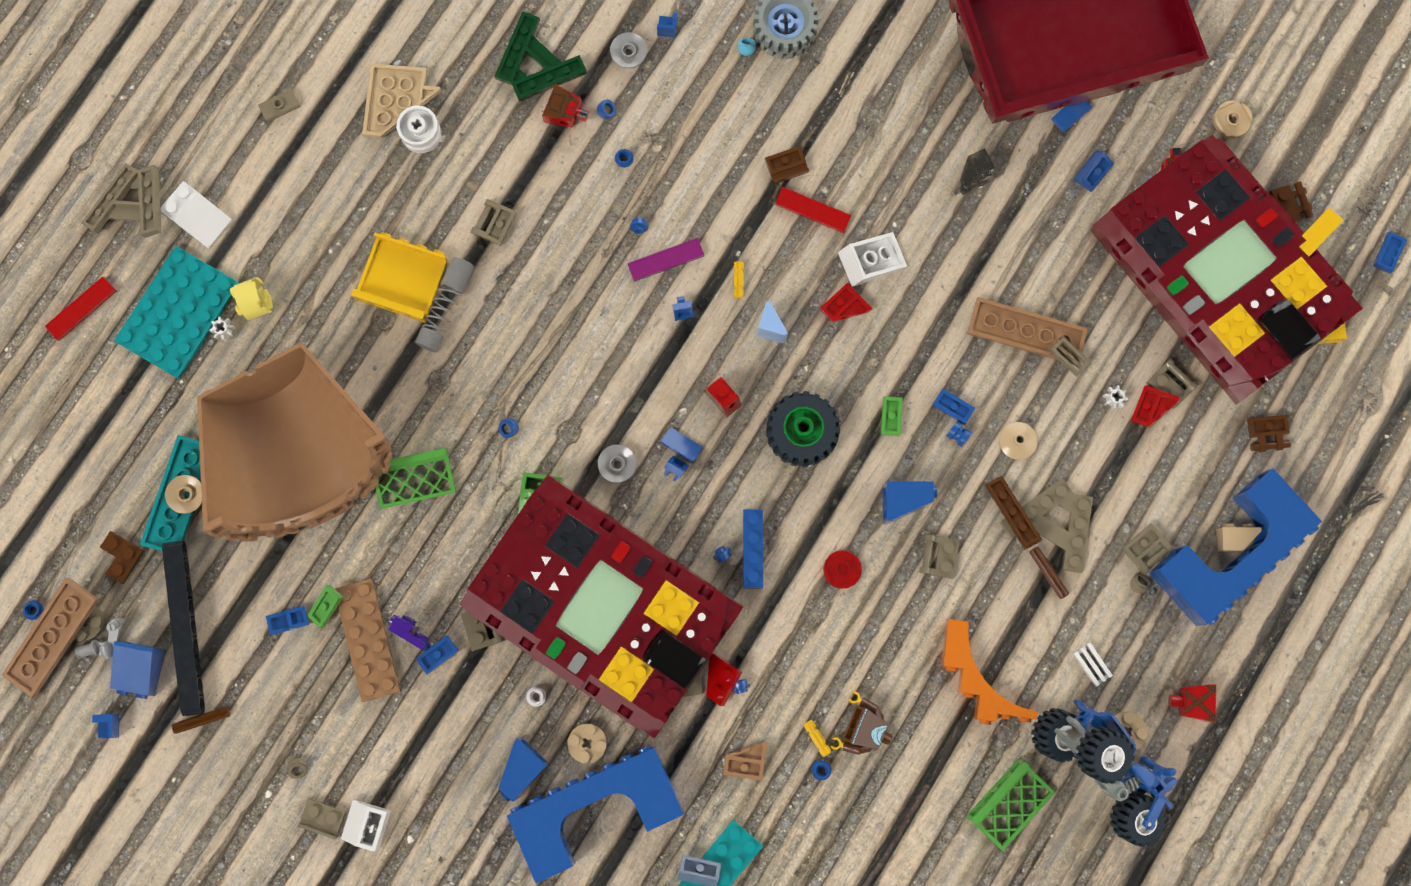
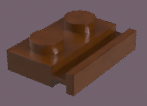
M800 146L765 157L773 184L809 173V168Z

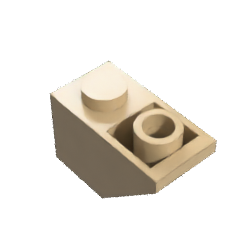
M1223 524V527L1216 529L1217 552L1243 551L1261 532V527H1254V524H1242V527H1235V524Z

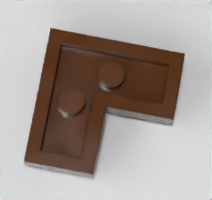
M110 531L100 548L116 558L105 574L124 584L145 550Z

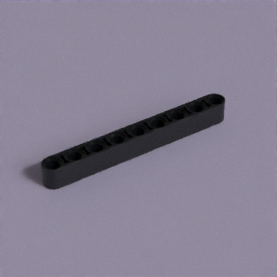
M184 540L167 542L162 545L180 711L182 716L204 714L205 701L187 545Z

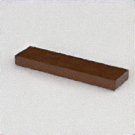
M1003 476L985 484L987 491L1023 549L1026 550L1040 543L1042 538Z

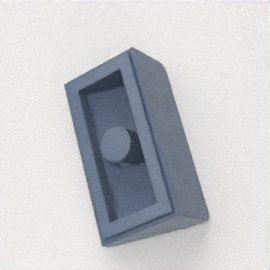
M682 855L677 879L705 886H717L721 863Z

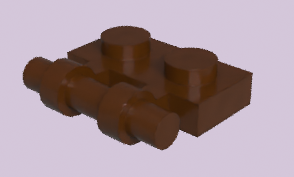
M1301 181L1294 183L1296 191H1291L1290 185L1269 192L1295 223L1302 220L1301 213L1305 214L1306 219L1313 217V207L1308 202L1307 190L1305 187L1303 188ZM1294 198H1299V201L1301 203L1300 207H1297Z
M1287 415L1247 419L1249 438H1257L1258 441L1257 443L1250 444L1251 451L1266 452L1269 449L1279 451L1291 447L1290 440L1283 441L1282 436L1290 434ZM1274 436V441L1266 442L1265 437Z

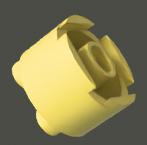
M255 277L230 288L231 295L237 303L235 305L237 314L239 316L243 315L249 321L272 312L269 310L273 308L270 294L267 289L263 290L261 287L264 283L260 278Z

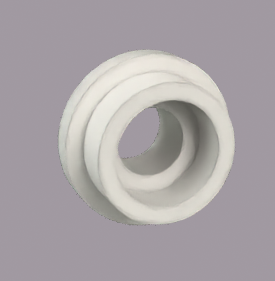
M540 687L529 689L526 695L527 702L534 707L541 706L546 700L545 691ZM535 693L540 695V699L537 701L533 699Z

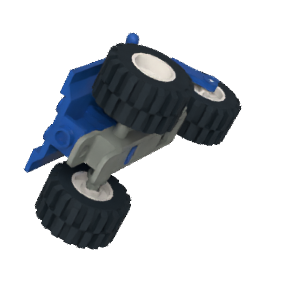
M1076 699L1073 702L1080 710L1077 715L1059 708H1051L1049 711L1045 710L1043 716L1039 715L1037 717L1038 721L1034 722L1033 726L1035 728L1031 732L1034 735L1032 742L1035 743L1034 747L1036 750L1057 762L1072 761V757L1079 760L1077 764L1078 767H1081V771L1087 774V776L1092 777L1104 794L1116 800L1117 804L1112 806L1113 813H1110V818H1112L1110 824L1114 827L1113 831L1118 834V837L1140 847L1150 846L1152 841H1158V836H1162V830L1166 827L1164 821L1167 820V816L1164 815L1166 811L1163 807L1169 810L1173 808V805L1164 795L1171 791L1178 782L1176 778L1172 777L1176 774V770L1174 768L1162 767L1146 756L1140 759L1141 763L1145 766L1133 762L1136 743L1112 713L1107 711L1099 713L1091 707L1087 708L1083 702ZM1145 792L1149 793V794L1151 795V797L1145 795L1144 793H1145Z

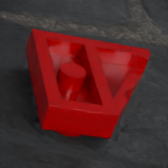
M846 283L819 310L834 323L868 313L873 308Z
M1144 386L1131 422L1150 428L1178 404L1181 397Z
M712 653L709 659L706 696L719 706H725L742 672L716 653Z

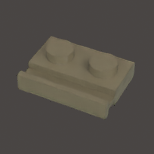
M309 798L298 827L335 840L338 837V832L341 829L347 811Z

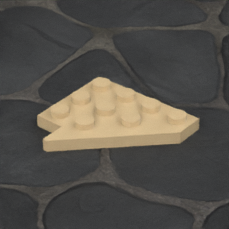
M371 64L362 132L364 137L383 138L397 127V119L406 108L424 106L441 92L440 87L426 86V68Z

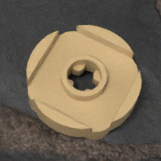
M1233 100L1227 101L1217 108L1212 117L1213 124L1223 138H1238L1249 130L1252 122V113L1243 103L1239 104ZM1229 116L1232 118L1236 117L1235 123L1229 121Z
M1131 712L1115 714V717L1123 727L1131 729L1130 736L1136 743V750L1139 749L1148 736L1144 721L1141 717Z
M593 724L577 726L572 730L567 740L570 755L581 763L596 762L604 755L607 748L605 733L600 727ZM584 738L593 741L590 749L587 747L583 748Z

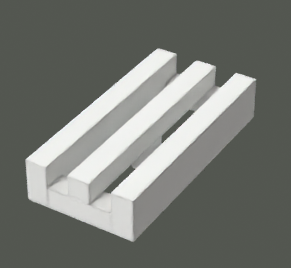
M1091 643L1086 644L1073 653L1095 687L1113 676ZM1087 649L1105 673L1104 676L1086 651ZM1081 653H1083L1100 679L1097 680L1080 656Z

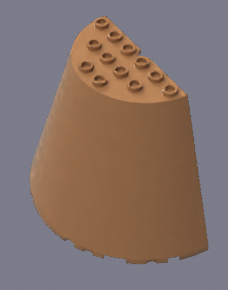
M303 343L293 345L290 349L274 355L273 358L257 364L253 372H241L238 376L224 381L219 386L206 390L203 394L197 396L203 529L205 533L220 539L223 535L229 541H257V537L260 536L274 537L275 539L287 534L299 533V528L309 525L310 528L318 526L355 506L354 501L360 496L362 499L368 496V493L379 485V477L382 473H387L391 465L389 461L392 459L390 451L392 449L388 439Z

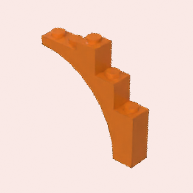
M947 619L941 666L946 667L945 671L957 672L960 669L957 692L963 693L962 697L974 699V695H977L974 719H979L980 724L991 725V721L997 722L998 714H1000L999 718L1011 720L1012 716L1019 717V721L1031 723V719H1037L1038 711L1022 708L1009 702L995 692L984 680L971 654L968 638L969 622Z

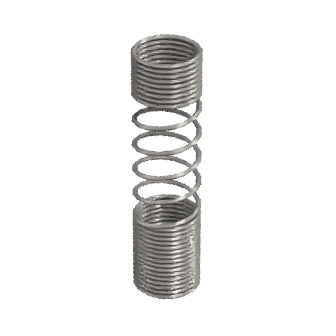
M452 258L441 283L446 289H438L439 294L444 298H434L435 303L440 307H430L431 312L436 316H426V319L432 325H422L420 333L416 338L415 343L426 350L438 352L437 350L444 337L433 330L424 328V326L446 332L445 329L431 322L428 317L450 323L449 320L435 313L432 308L455 314L453 311L440 305L436 299L459 305L441 294L440 290L462 296L475 268L474 265L461 258Z

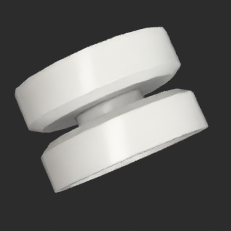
M411 106L399 115L396 128L403 144L409 150L415 153H426L438 146L442 130L435 114L430 109L424 106Z

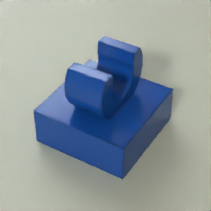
M684 296L676 297L677 304H672L675 321L694 317L691 301L685 302Z
M672 456L664 466L666 468L664 475L667 476L672 472L675 474L673 481H676L686 472L689 465Z

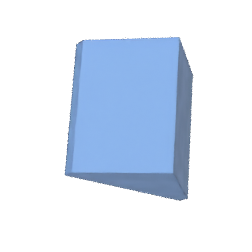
M769 300L765 304L757 336L785 343L788 333Z

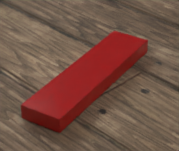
M782 187L775 203L778 207L843 234L851 218V215L785 187Z
M102 276L46 324V329L56 340L60 341L116 293L117 290Z

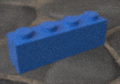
M743 509V589H763V509Z

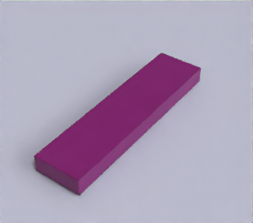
M696 238L627 264L632 278L636 282L704 257V252L699 239Z

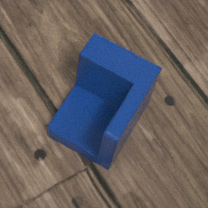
M674 12L673 17L659 16L657 36L676 38L678 12Z
M119 714L92 715V723H98V738H119Z

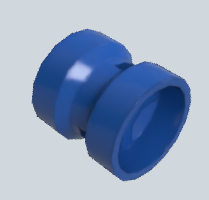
M956 421L946 437L950 440H956L957 445L962 447L973 432L969 429H964L962 424Z

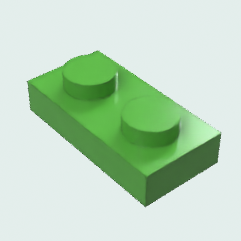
M883 396L880 435L900 437L902 398Z
M331 585L325 586L307 616L319 628H324L343 599V596Z

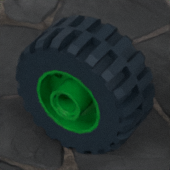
M808 391L803 393L793 392L790 396H784L770 411L766 426V437L768 438L769 447L773 449V453L781 458V461L791 463V466L801 465L802 467H808V465L812 464L814 466L819 464L820 461H824L835 448L840 434V420L836 416L835 408L829 405V401L826 398L823 400L819 394L815 393L812 395ZM798 427H805L807 432H801Z

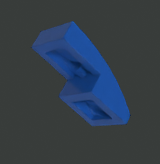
M1088 102L1069 107L1065 106L1051 120L1065 132L1093 107Z
M305 606L266 616L270 636L309 625Z

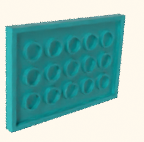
M175 246L114 339V342L180 380L209 335V330L213 327L211 322L218 320V317L222 315L233 296L231 295L230 288L239 284V282Z

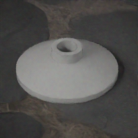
M626 32L618 35L612 41L610 54L618 66L634 68L645 60L647 46L641 36ZM631 51L632 54L626 55V52Z
M611 445L601 452L598 459V469L606 480L613 483H621L628 480L634 474L636 458L629 448L623 445ZM617 461L621 463L619 468L614 467V463Z

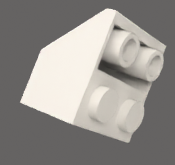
M353 800L341 839L370 851L380 850L391 810Z

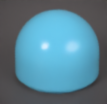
M741 38L738 41V51L740 54L750 56L755 52V40Z

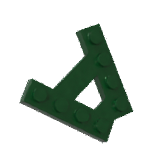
M524 11L521 13L494 75L496 80L513 86L519 102L549 90L555 84L561 85L587 74L580 55L561 62L534 37L540 17ZM527 53L544 70L527 76L519 68Z

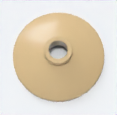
M1014 422L1002 430L999 444L1006 456L1014 460H1023L1035 452L1038 439L1031 426L1022 422ZM1017 437H1022L1023 442L1018 443Z
M181 475L174 478L168 484L165 491V499L168 506L173 511L181 514L197 510L202 504L201 482L190 475ZM189 492L190 496L186 499L184 494Z

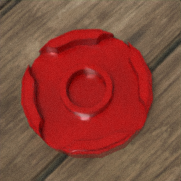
M841 550L828 556L823 566V573L826 581L831 586L838 589H847L858 582L862 573V567L857 556L849 551Z

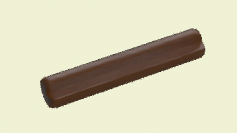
M1035 547L1030 550V555L1060 599L1068 596V590L1041 549Z
M223 707L173 723L172 731L174 734H178L230 717V710L228 707Z

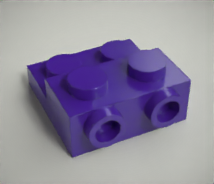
M394 614L388 623L390 625L389 631L421 650H428L432 644L428 642L429 638L417 632L420 628L415 625L417 621L405 615L400 617Z

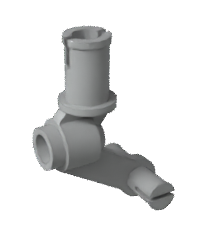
M123 618L113 619L106 626L109 631L108 640L104 642L92 640L89 644L78 646L75 648L76 656L79 659L93 654L103 656L104 659L113 657L114 641H118L120 629L125 625V620Z

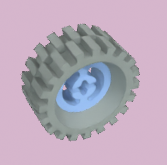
M759 0L758 5L755 7L753 34L756 35L755 40L757 44L761 42L760 48L763 51L768 49V55L770 56L777 53V58L782 59L783 55H787V59H791L793 53H796L798 57L802 55V49L806 52L810 44H813L815 41L819 22L817 6L813 7L814 1ZM784 15H787V35H784Z

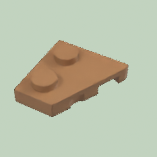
M767 742L726 754L723 775L762 781Z

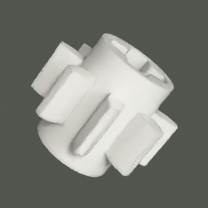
M218 317L217 321L211 322L213 327L209 331L216 333L214 335L215 339L218 340L221 337L222 340L226 341L229 336L233 337L232 330L235 327L229 325L231 323L230 319L227 318L224 321L221 317Z
M1119 385L1114 390L1109 387L1107 389L1109 394L1103 395L1106 398L1104 405H1110L1112 410L1117 405L1121 409L1124 407L1122 402L1128 400L1124 394L1126 390H1120ZM1115 394L1119 400L1115 401V398L1112 396Z

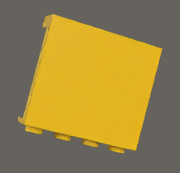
M381 232V234L374 233L376 240L357 289L353 288L351 296L357 301L426 323V316L430 313V307L433 305L449 261L445 253L439 250H434V252L427 250V247L421 244H416V246L409 244L410 242L403 238L393 239L390 234Z

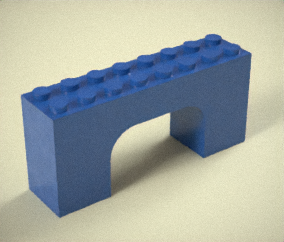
M1274 468L1260 473L1233 497L1234 501L1253 520L1255 527H1261V532L1255 537L1254 542L1224 570L1216 572L1210 569L1189 545L1176 548L1149 572V575L1195 626L1214 624L1219 619L1218 615L1222 611L1227 612L1234 606L1233 601L1237 598H1243L1248 593L1247 589L1251 585L1254 587L1262 581L1261 576L1264 573L1272 572L1277 567L1275 564L1279 560L1283 561L1291 554L1289 551L1293 547L1298 548L1305 542L1304 537L1308 534H1314L1319 529L1318 525L1322 520Z
M645 746L638 750L640 754L633 756L630 753L620 758L621 762L616 765L614 761L602 767L603 771L599 773L596 770L583 775L585 779L581 781L576 778L566 783V788L562 790L560 786L550 790L545 798L539 795L529 800V805L524 806L522 803L510 809L511 813L507 815V818L536 884L575 865L576 861L565 838L563 825L566 817L578 809L611 794H623L634 802L647 832L684 815L682 805L656 747Z

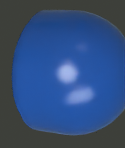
M603 100L597 106V114L603 119L612 118L616 114V107L611 100ZM605 105L611 108L610 114L605 111Z
M507 418L499 423V431L503 437L510 438L518 433L519 425L516 420ZM506 424L510 426V433H506L504 430Z

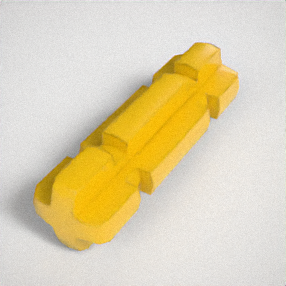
M737 261L734 262V298L740 299L744 297V262Z
M809 720L804 723V728L807 732L809 731L810 738L815 746L820 749L818 750L820 754L825 757L831 753V749L825 744L826 741L819 730L815 728V723Z

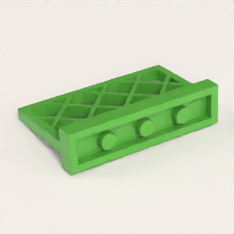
M448 448L391 459L389 461L391 465L386 473L391 479L386 486L378 481L379 485L376 487L380 509L456 493L448 457ZM445 460L446 469L442 474L433 469L437 461ZM418 465H424L429 468L424 478L414 473ZM400 469L410 472L405 482L395 477ZM431 470L441 476L435 485L425 480ZM412 475L422 480L417 489L407 484ZM442 478L450 482L451 490L443 491L437 487ZM393 479L403 484L398 493L388 488ZM424 482L433 487L429 495H424L418 491ZM405 486L414 491L410 499L400 496ZM387 490L395 495V498L391 503L384 504L382 496Z
M1018 758L966 817L1001 851H1004L1055 792L1025 761ZM1027 772L1032 776L1031 785H1023L1022 777ZM1036 787H1044L1048 793L1043 798H1036ZM1013 788H1019V799H1009V792ZM1023 788H1032V799H1023ZM1019 802V813L1010 814L1009 803ZM1023 802H1033V809L1030 813H1023ZM999 803H1006V814H996V806ZM997 817H1006V828H996ZM1010 817H1019L1020 824L1017 827L1010 828ZM985 818H992L993 828L985 829L981 823ZM1006 831V839L1000 844L997 841V832Z

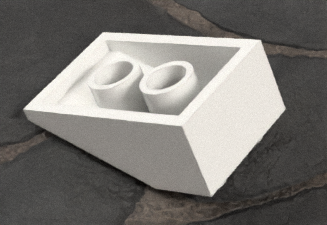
M184 181L160 208L166 217L208 249L233 221Z
M893 232L849 244L838 252L852 287L907 267Z

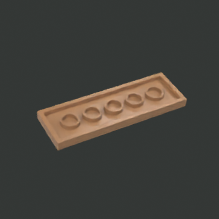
M977 297L967 334L1058 360L1049 350L1064 336L1081 353L1088 328ZM1061 343L1060 345L1079 362L1080 359ZM1056 348V350H1057L1063 357H1065L1071 364H1073L1066 356H1064V355Z
M70 577L65 578L2 673V676L31 698L36 697L99 599Z
M373 579L335 588L343 596L338 608L361 701L366 702L401 692Z

